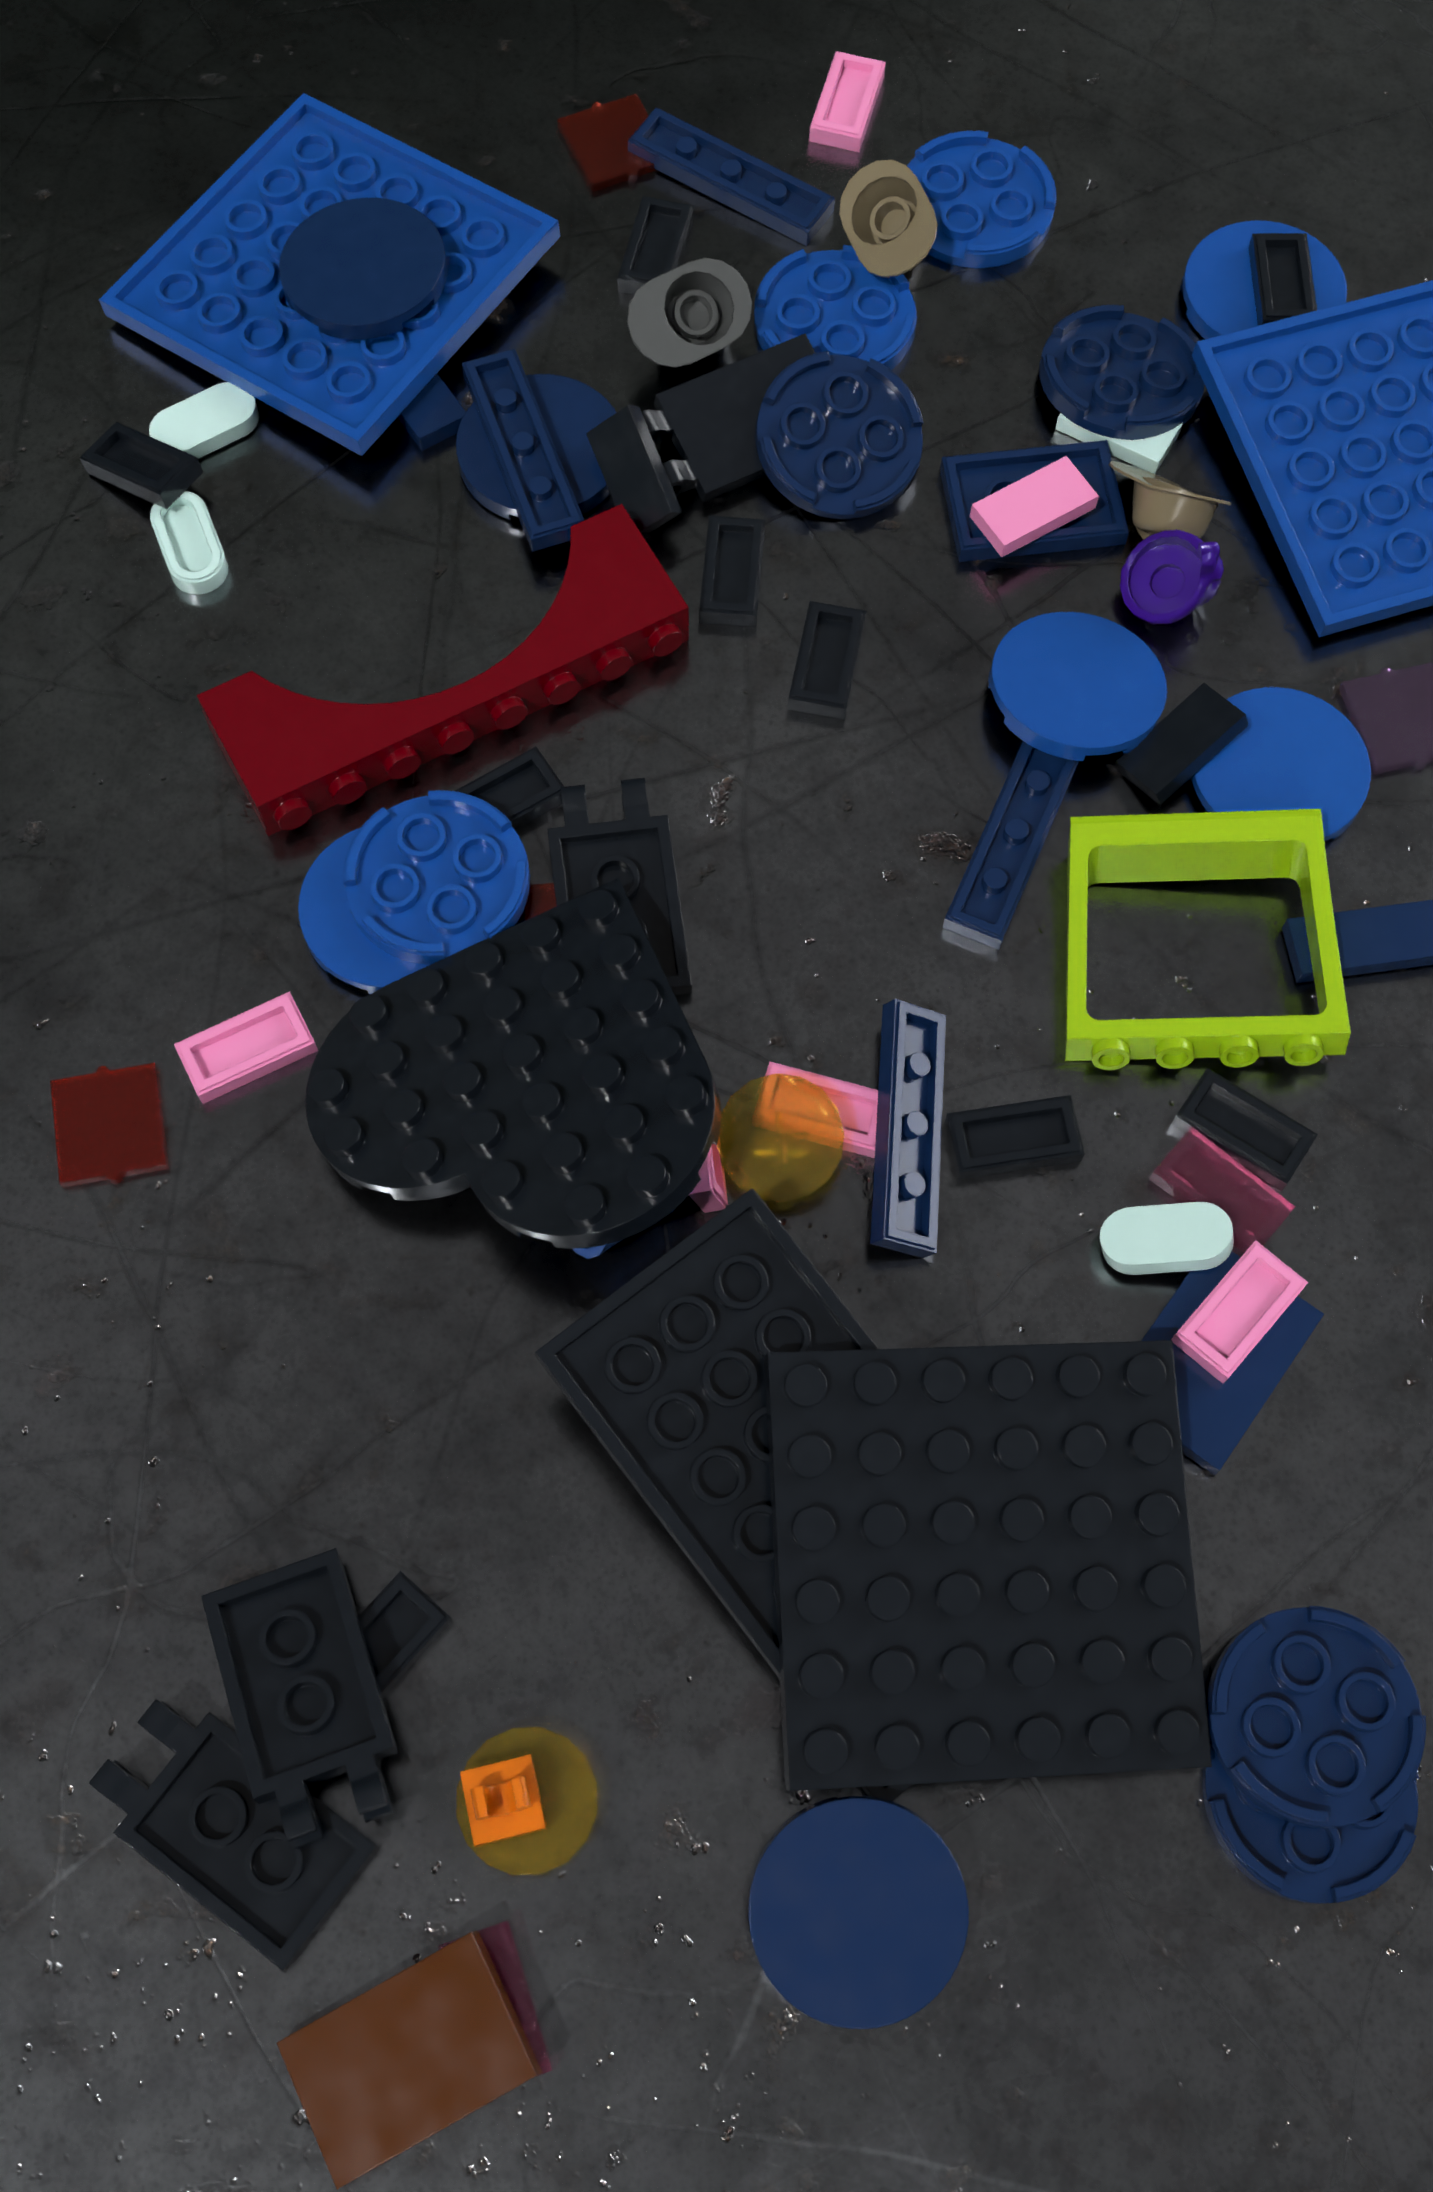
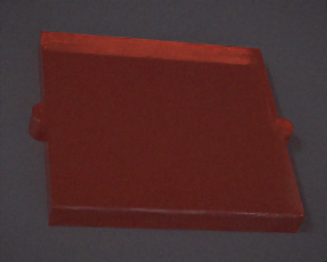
M637 93L605 104L595 102L590 109L557 119L558 128L593 192L627 180L634 183L638 180L639 176L657 171L655 164L628 151V140L649 116Z
M155 1063L109 1070L106 1066H100L96 1073L50 1081L59 1183L62 1187L109 1180L112 1184H118L122 1181V1177L169 1169L158 1067Z

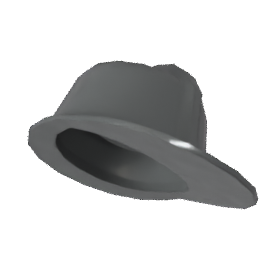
M702 258L690 261L651 279L636 291L628 307L627 325L631 339L641 354L657 365L671 368L690 365L729 346L743 334L751 316L752 300L749 288L740 273L722 260Z

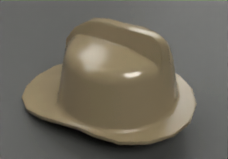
M880 160L861 168L848 181L841 196L839 215L843 229L859 261L869 273L883 278L899 276L914 269L929 253L935 242L938 227L935 210L917 176L905 164L894 160Z
M1115 461L1109 463L1111 468L1134 480L1132 520L1133 525L1136 526L1143 540L1151 534L1164 530H1182L1201 539L1206 533L1218 505L1231 506V502L1198 495L1166 478L1135 466Z

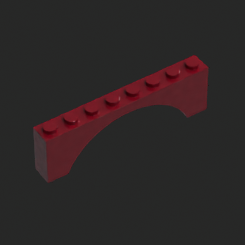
M620 504L571 526V547L567 570L561 588L540 624L507 657L464 683L416 699L392 703L354 704L321 700L295 693L271 683L253 671H249L196 696L213 736L267 836H270L281 830L296 829L305 824L311 816L332 806L352 803L359 799L365 791L390 779L405 778L414 773L420 765L444 754L461 752L474 740L497 729L512 728L522 722L527 715L551 704L560 705L575 697L579 691L602 680L610 681L624 675L630 667L649 658L666 656L674 652L682 643L689 640V607L623 504Z

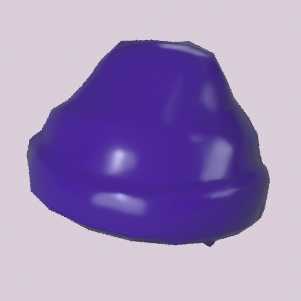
M1164 530L1151 534L1139 542L1129 553L1121 569L1120 590L1124 604L1135 617L1152 625L1171 624L1188 616L1195 609L1209 602L1217 595L1221 583L1220 579L1224 572L1223 562L1219 555V544L1214 541L1204 542L1196 535L1182 530Z

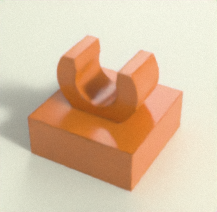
M531 1754L460 1772L475 1847L547 1830L533 1756Z

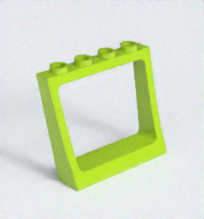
M1321 809L1070 817L1067 859L1065 1061H1092L1093 1065L1099 1069L1117 1070L1125 1067L1130 1060L1156 1059L1157 1064L1163 1068L1179 1069L1191 1064L1194 1058H1220L1224 1065L1240 1068L1253 1064L1257 1061L1258 1057L1284 1056L1286 1062L1291 1065L1308 1066L1320 1061L1323 1055L1346 1054L1351 1030L1332 906ZM1291 878L1299 884L1319 1014L1097 1020L1090 1017L1087 1013L1088 887L1092 884Z

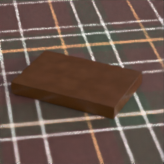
M478 1930L466 1934L277 2042L281 2056L336 2189L349 2184L543 2073Z

